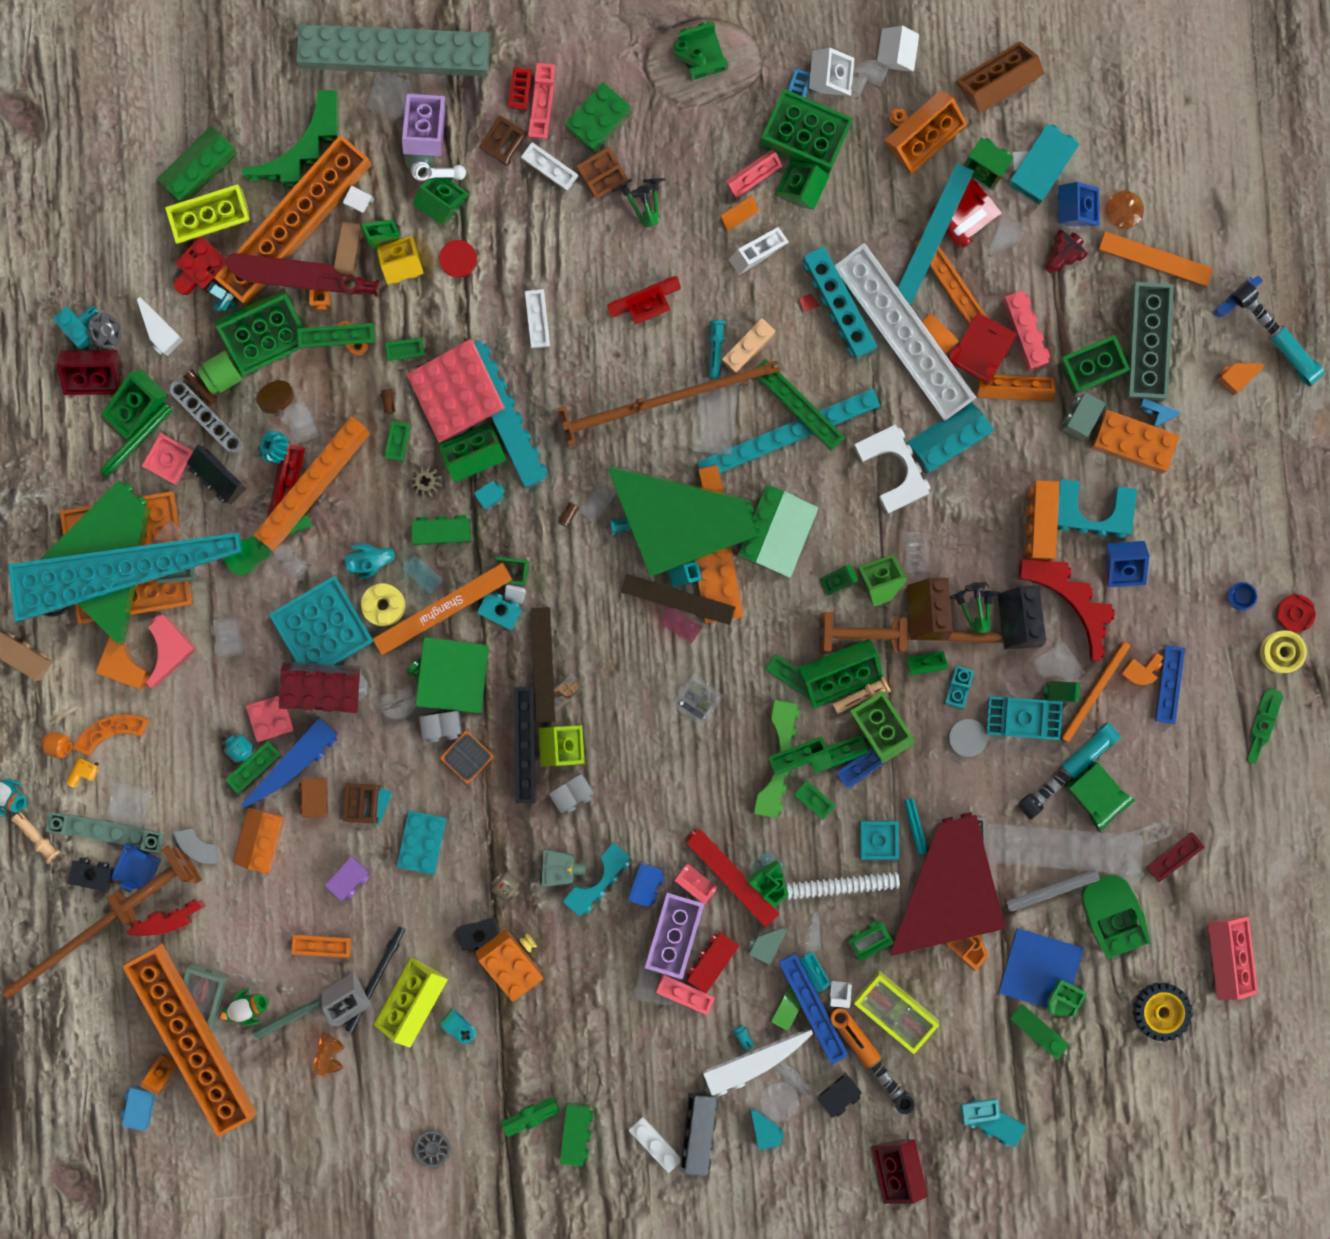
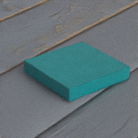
M860 821V860H899V821Z

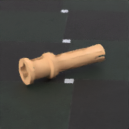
M883 676L881 680L871 685L869 683L866 684L865 689L833 703V706L839 715L882 691L889 693L891 690Z
M19 812L11 819L34 844L35 851L41 853L46 859L45 862L47 864L53 862L61 854L59 850L56 851L50 844L48 838H44L22 812Z

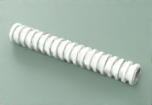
M888 872V875L882 873V875L876 874V876L870 874L868 877L867 875H864V877L859 875L858 878H855V876H852V878L846 877V879L840 877L839 880L837 878H834V880L828 879V881L822 879L820 882L819 880H816V882L810 880V883H807V881H804V883L798 882V884L792 882L790 885L786 883L785 886L789 893L787 896L788 900H791V898L795 900L797 897L803 899L805 896L806 898H809V896L814 898L815 895L821 897V895L827 896V894L833 896V894L839 895V893H842L844 895L845 892L851 894V892L857 893V891L863 893L864 890L866 892H869V890L873 892L875 889L881 891V889L887 890V888L892 890L893 887L899 889L900 882L897 872H894V874Z

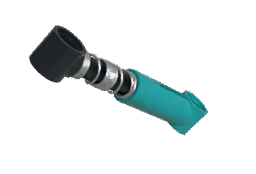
M1245 281L1231 294L1232 299L1241 308L1246 307L1247 310H1251L1250 313L1252 312L1256 316L1255 319L1257 318L1258 323L1267 329L1266 331L1270 333L1269 339L1298 372L1297 375L1305 385L1311 387L1325 374L1324 368L1308 355L1285 326L1275 322L1276 319L1273 318L1270 311L1265 310V306L1260 304L1258 299L1259 292L1256 287L1250 282Z
M1109 721L1106 722L1061 765L1062 770H1059L1057 775L1049 778L1045 782L1046 785L1040 787L1038 792L1035 791L1033 794L1029 793L1017 804V807L1029 820L1036 817L1044 809L1043 804L1048 801V798L1054 795V792L1056 793L1060 790L1061 786L1064 783L1066 784L1068 779L1072 778L1074 780L1106 749L1113 746L1122 737Z

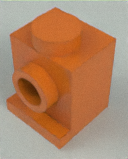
M309 289V305L315 308V311H326V307H331V292ZM320 295H324L323 301H318Z

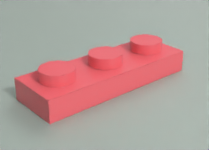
M771 149L726 181L735 198L782 167L777 153Z
M663 974L655 989V993L705 1015H708L715 997L709 994H705L698 989Z

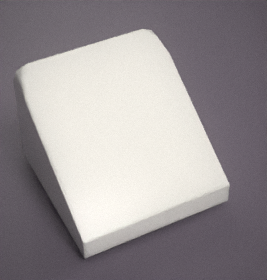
M506 585L505 599L522 604L526 594L525 588Z

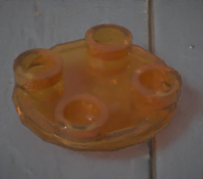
M1120 191L1109 199L1105 210L1109 220L1119 229H1125L1139 223L1144 214V204L1135 193Z

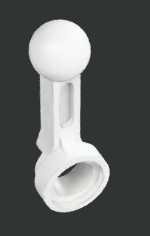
M417 161L411 167V175L418 181L434 177H453L455 180H462L466 176V170L462 165H455L453 168H431L427 163ZM421 167H425V174L418 176V170Z

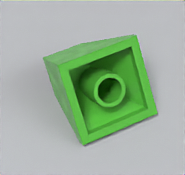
M894 554L858 567L867 594L874 607L892 601L907 581Z

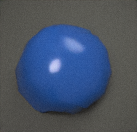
M1238 582L1230 588L1228 601L1231 607L1239 611H1246L1256 604L1258 594L1253 585L1248 582Z

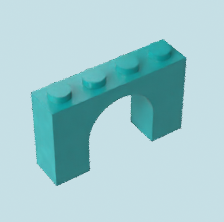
M1059 480L1058 531L1068 532L1069 529H1076V533L1088 534V531H1092L1097 536H1107L1108 533L1115 534V538L1126 539V536L1132 535L1137 489L1119 486L1114 488L1110 515L1102 522H1092L1084 518L1078 508L1080 482Z

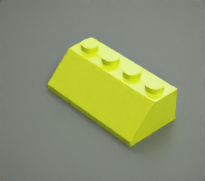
M238 184L165 207L176 244L250 221L243 190Z
M411 957L377 1017L374 1026L393 1042L410 1048L448 979L438 971Z

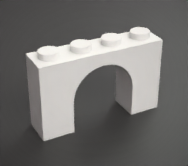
M896 424L853 446L861 464L881 454H892L897 456L905 466L906 476L902 485L878 497L886 515L927 496L930 489L928 481L926 479L923 480L920 474L922 470L919 463L914 462L912 458L914 454L910 445H906L903 440L905 438L903 430L897 428Z

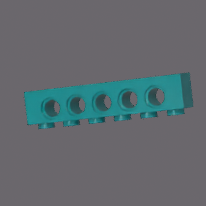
M825 246L805 255L802 263L803 269L806 273H810L812 277L810 281L813 288L819 290L821 294L819 298L822 305L828 307L830 311L828 315L831 322L837 324L839 328L837 333L840 339H845L848 345L846 350L849 356L857 360L875 351L877 345ZM823 267L826 273L819 275L815 269ZM831 283L835 289L829 292L824 288V285ZM840 300L843 303V307L836 308L833 302ZM842 318H851L852 324L845 325L842 322ZM854 333L859 334L861 341L854 342L851 339V335Z

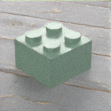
M1086 392L1081 396L1078 395L1070 405L1072 411L1065 415L1061 422L1063 426L1061 432L1080 442L1089 436L1106 403Z

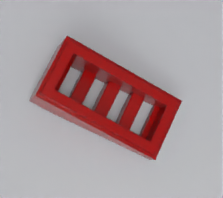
M513 67L508 108L527 111L533 75L532 70ZM517 76H524L527 79L517 78ZM516 83L526 84V87L516 86ZM515 91L525 92V95L514 93ZM513 99H522L524 103L513 102Z

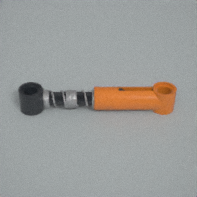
M843 1007L833 1008L830 1012L832 1024L865 1068H871L875 1073L874 1075L877 1076L878 1082L884 1085V1089H887L890 1093L889 1096L892 1098L891 1101L897 1111L901 1114L911 1113L915 1107V1102L911 1095L902 1087H899V1083L894 1081V1076L888 1069H885L883 1062H880L881 1055L848 1011ZM839 1012L845 1014V1018L841 1022L835 1021V1015ZM847 1025L856 1035L858 1040L855 1041L853 1037L850 1035V1033L847 1031V1029L845 1028ZM902 1099L909 1100L908 1106L904 1108L899 1106V1102Z

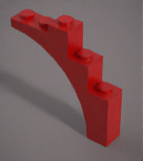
M1019 560L1018 580L1037 583L1060 595L1076 612L1086 631L1089 644V661H1101L1105 652V648L1102 646V639H1105L1106 628L1103 627V624H1110L1115 616L1112 604L1090 603L1089 599L1093 597V588H1090V583L1067 582V579L1071 577V567H1068L1069 562Z

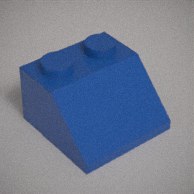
M1080 182L1058 186V219L1060 224L1067 226H1100L1099 188Z
M1145 541L1106 544L1105 563L1108 587L1146 585L1150 555Z
M641 862L628 901L650 907L651 903L655 904L659 894L655 892L657 885L661 886L665 877L662 874L663 869Z

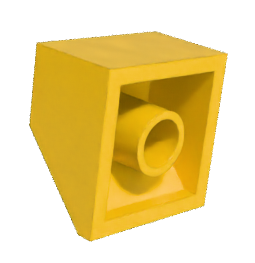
M413 235L377 247L380 266L387 285L399 283L401 280L415 278L424 274Z

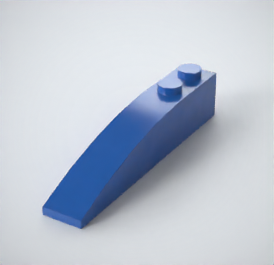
M319 718L241 805L248 807L287 785L314 761L318 762L325 753L323 751L326 747H332L338 740L336 736L339 733L322 718Z

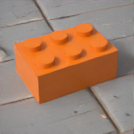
M507 929L503 930L475 952L478 961L512 1002L544 979L540 969Z

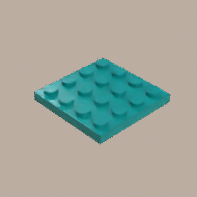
M336 576L329 578L269 614L295 661L298 663L336 665L374 642Z

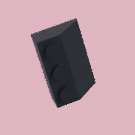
M199 444L195 447L187 461V464L190 466L188 470L194 476H200L204 480L202 483L210 491L213 488L218 493L216 497L223 504L225 502L232 504L247 488L206 448Z
M1039 585L1020 586L1001 592L997 598L1004 650L1042 647L1047 640Z

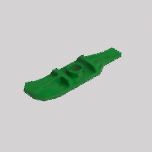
M1270 688L1265 690L1251 729V748L1246 761L1256 764L1262 747L1269 742L1279 708L1284 698L1279 690ZM1266 722L1267 728L1262 729L1261 723Z

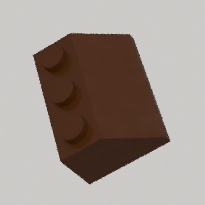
M927 578L907 585L910 640H949L953 629L948 578Z

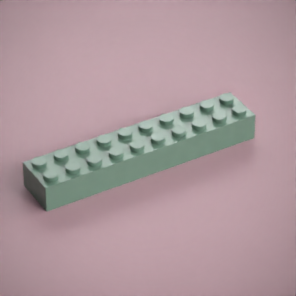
M299 24L297 64L300 69L489 77L491 39L489 33Z

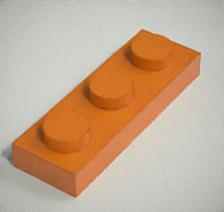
M294 934L291 954L350 958L352 938Z

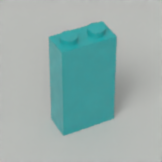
M1047 124L1008 185L1040 205L1080 144L1077 143L1073 136L1063 134L1056 125Z

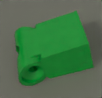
M1094 761L1074 780L1071 779L1064 786L1089 814L1098 832H1101L1112 822L1116 813L1125 811L1136 801L1122 791L1104 768Z

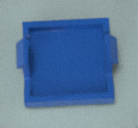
M126 843L111 878L116 881H122L120 888L131 892L134 888L140 889L154 879L162 859Z

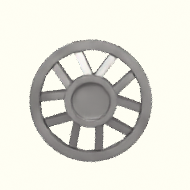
M427 1131L417 1139L414 1152L417 1160L422 1165L435 1168L447 1161L450 1156L451 1145L445 1134L439 1131ZM428 1134H434L432 1140L427 1136ZM436 1135L441 1136L439 1142L435 1141ZM423 1137L428 1141L427 1144L421 1141ZM444 1139L447 1145H440V1143ZM418 1144L422 1145L424 1148L418 1150ZM441 1148H448L447 1153L441 1152ZM425 1151L426 1155L420 1158L419 1153ZM439 1155L446 1157L442 1161H440ZM429 1157L430 1164L423 1160ZM432 1157H436L438 1163L433 1164Z

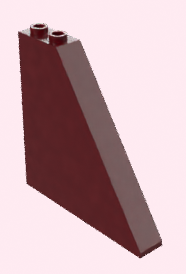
M972 812L960 814L961 818L953 820V816L941 819L942 823L937 825L891 948L892 956L1005 929L977 815H972Z

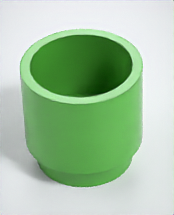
M226 350L202 363L203 367L197 370L212 394L218 391L222 393L243 380L240 371Z

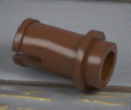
M392 389L381 390L380 397H382L384 413L396 412L393 398L395 392Z
M568 502L562 516L558 517V523L567 528L569 525H572L571 521L579 507Z

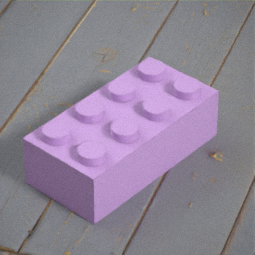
M666 893L644 966L645 969L678 979L683 978L704 907L703 903Z

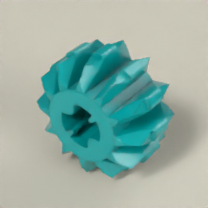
M268 431L267 434H263V439L259 440L261 444L258 447L262 460L269 463H280L281 460H285V455L288 454L287 449L290 447L288 445L289 439L286 438L285 434L278 431Z

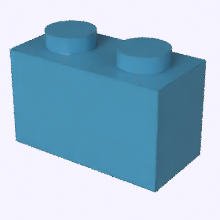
M133 1085L129 1090L127 1089L124 1101H127L126 1109H123L121 1113L122 1127L147 1130L150 1127L156 1095L138 1085Z

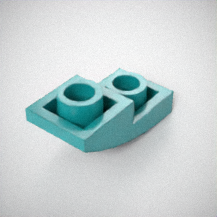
M955 666L944 705L961 710L964 709L974 670Z

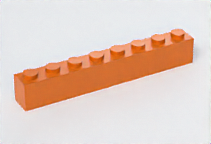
M351 416L254 533V536L274 552L370 435L368 429Z

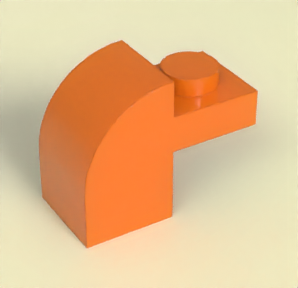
M1154 653L1144 666L1135 659H1129L1118 675L1133 685L1151 684L1158 678L1152 672L1159 670L1163 664L1161 661L1164 657Z

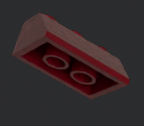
M118 350L60 351L56 366L63 395H114L121 386V363Z
M900 1139L871 1146L884 1204H914L928 1197L915 1139Z

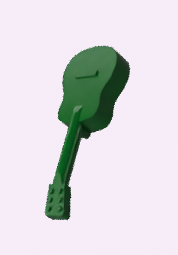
M307 515L303 516L288 535L312 527L313 524ZM253 534L248 539L241 540L242 553L226 557L224 561L232 573L246 576L253 572L260 562L271 557V549L260 542Z

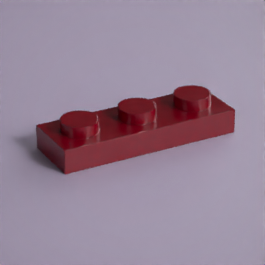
M1190 832L1147 865L1146 868L1157 882H1161L1205 847L1196 835Z

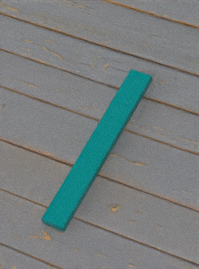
M958 163L954 167L898 287L910 306L974 173V170Z

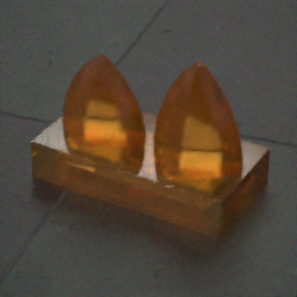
M322 1033L313 1071L320 1076L343 1069L341 1063L330 1057V1054L339 1053L344 1049V1046L330 1034Z

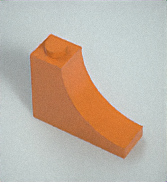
M109 636L96 673L137 689H143L144 686L147 687L146 681L150 677L148 676L150 671L145 670L133 660L127 649L126 640L121 645L117 644Z

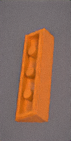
M995 375L989 384L978 379V398L1053 401L1055 396L1054 378Z

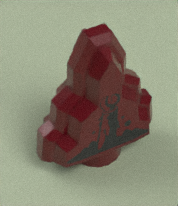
M1059 230L1054 237L1055 243L1051 247L1052 255L1047 260L1045 270L1051 274L1059 271L1064 265H1072L1075 261H1082L1088 255L1081 246L1084 243L1083 239L1074 232L1069 235Z

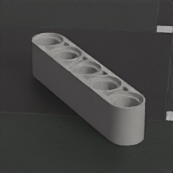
M174 381L170 385L171 395L227 451L232 454H238L243 450V441L188 385L182 381ZM183 386L184 392L181 395H177V388ZM197 400V406L191 409L189 406L190 402ZM210 413V420L203 422L204 414ZM223 426L224 433L217 436V428ZM237 440V447L230 449V442Z

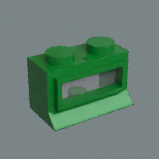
M875 920L866 925L867 929L860 931V929L856 930L847 939L860 962L894 944L882 921L877 922Z

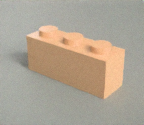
M761 318L722 359V364L733 374L739 373L771 340L776 331Z

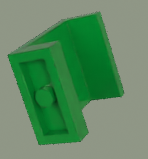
M709 21L700 23L698 27L692 29L691 27H686L680 30L678 41H689L704 48L707 52L708 60L703 66L694 67L686 63L691 81L728 70V63L726 57L724 58L715 32L714 22L709 23Z

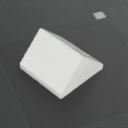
M904 26L883 28L876 67L914 72L919 34Z

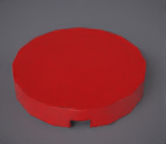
M452 240L441 249L439 255L440 266L450 277L465 278L476 268V251L467 241Z
M1290 595L1279 603L1276 610V618L1279 624L1287 631H1305L1315 621L1316 612L1314 604L1303 595Z

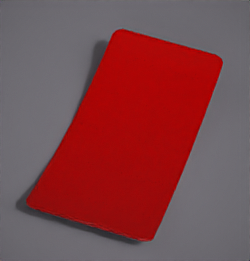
M832 285L825 288L829 292L834 290ZM812 293L799 298L804 312L820 306Z

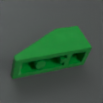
M1048 681L1047 685L1043 687V696L1046 697L1045 700L1079 702L1080 682Z
M1023 1004L1010 1016V1019L1055 1059H1058L1068 1048L1069 1044Z

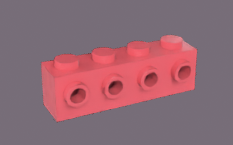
M1024 291L1005 296L1002 302L1013 332L1017 333L1015 339L1027 372L1046 366L1049 363L1050 354L1047 348L1044 349L1042 332L1038 331L1036 327L1037 318L1034 312L1031 313L1029 296L1025 295Z

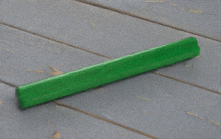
M166 403L163 404L100 468L101 473L109 476L173 411L172 408Z

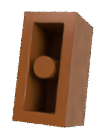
M327 778L301 779V783L298 785V792L302 794V802H299V813L302 814V818L328 817Z

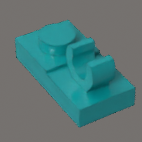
M811 950L799 959L817 993L824 991L831 982L814 952Z
M996 1098L960 1104L959 1112L962 1124L964 1125L1000 1119L999 1101Z

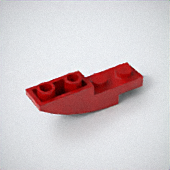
M193 899L186 903V908L181 911L177 908L167 913L169 917H167L165 911L161 913L155 911L147 915L148 920L144 922L138 920L130 925L131 929L127 930L126 933L134 936H151L179 929L192 923L189 915L204 908L205 904L202 900L196 902Z

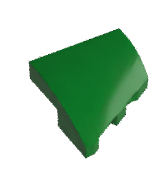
M777 860L760 868L746 879L774 908L789 895L785 886L784 876L781 872V864Z

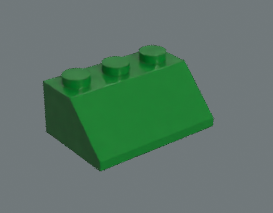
M491 422L438 444L454 483L507 460Z

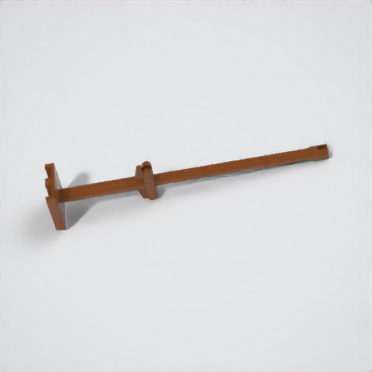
M776 360L763 366L648 400L639 398L634 403L573 421H569L566 407H560L558 412L569 449L577 448L573 432L637 413L643 415L646 414V410L766 374L779 372L780 367L772 369V366L778 365V361Z
M833 612L820 614L819 652L832 651V638L891 640L894 653H898V651L905 652L907 650V640H910V630H907L908 621L905 617L899 619V616H895L891 629L833 627ZM952 632L949 640L928 641L1003 643L1002 633L975 634V632Z
M169 845L164 847L162 851L171 864L169 868L128 898L118 890L114 892L115 895H109L108 901L113 908L112 911L17 981L2 990L3 995L7 999L13 997L23 987L117 918L124 925H132L137 921L134 907L176 876L179 877L181 882L198 884L203 879L188 855L182 849L179 850L175 846L172 848Z

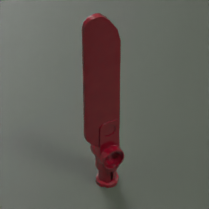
M232 253L226 259V266L238 278L247 282L345 293L346 295H362V293L374 294L375 297H378L379 280L369 281L354 275H340L330 264ZM347 281H353L355 287L347 289L344 284Z

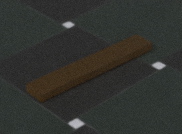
M628 574L625 576L621 589L622 593L731 625L736 609L735 606Z
M531 608L536 723L556 722L551 608Z

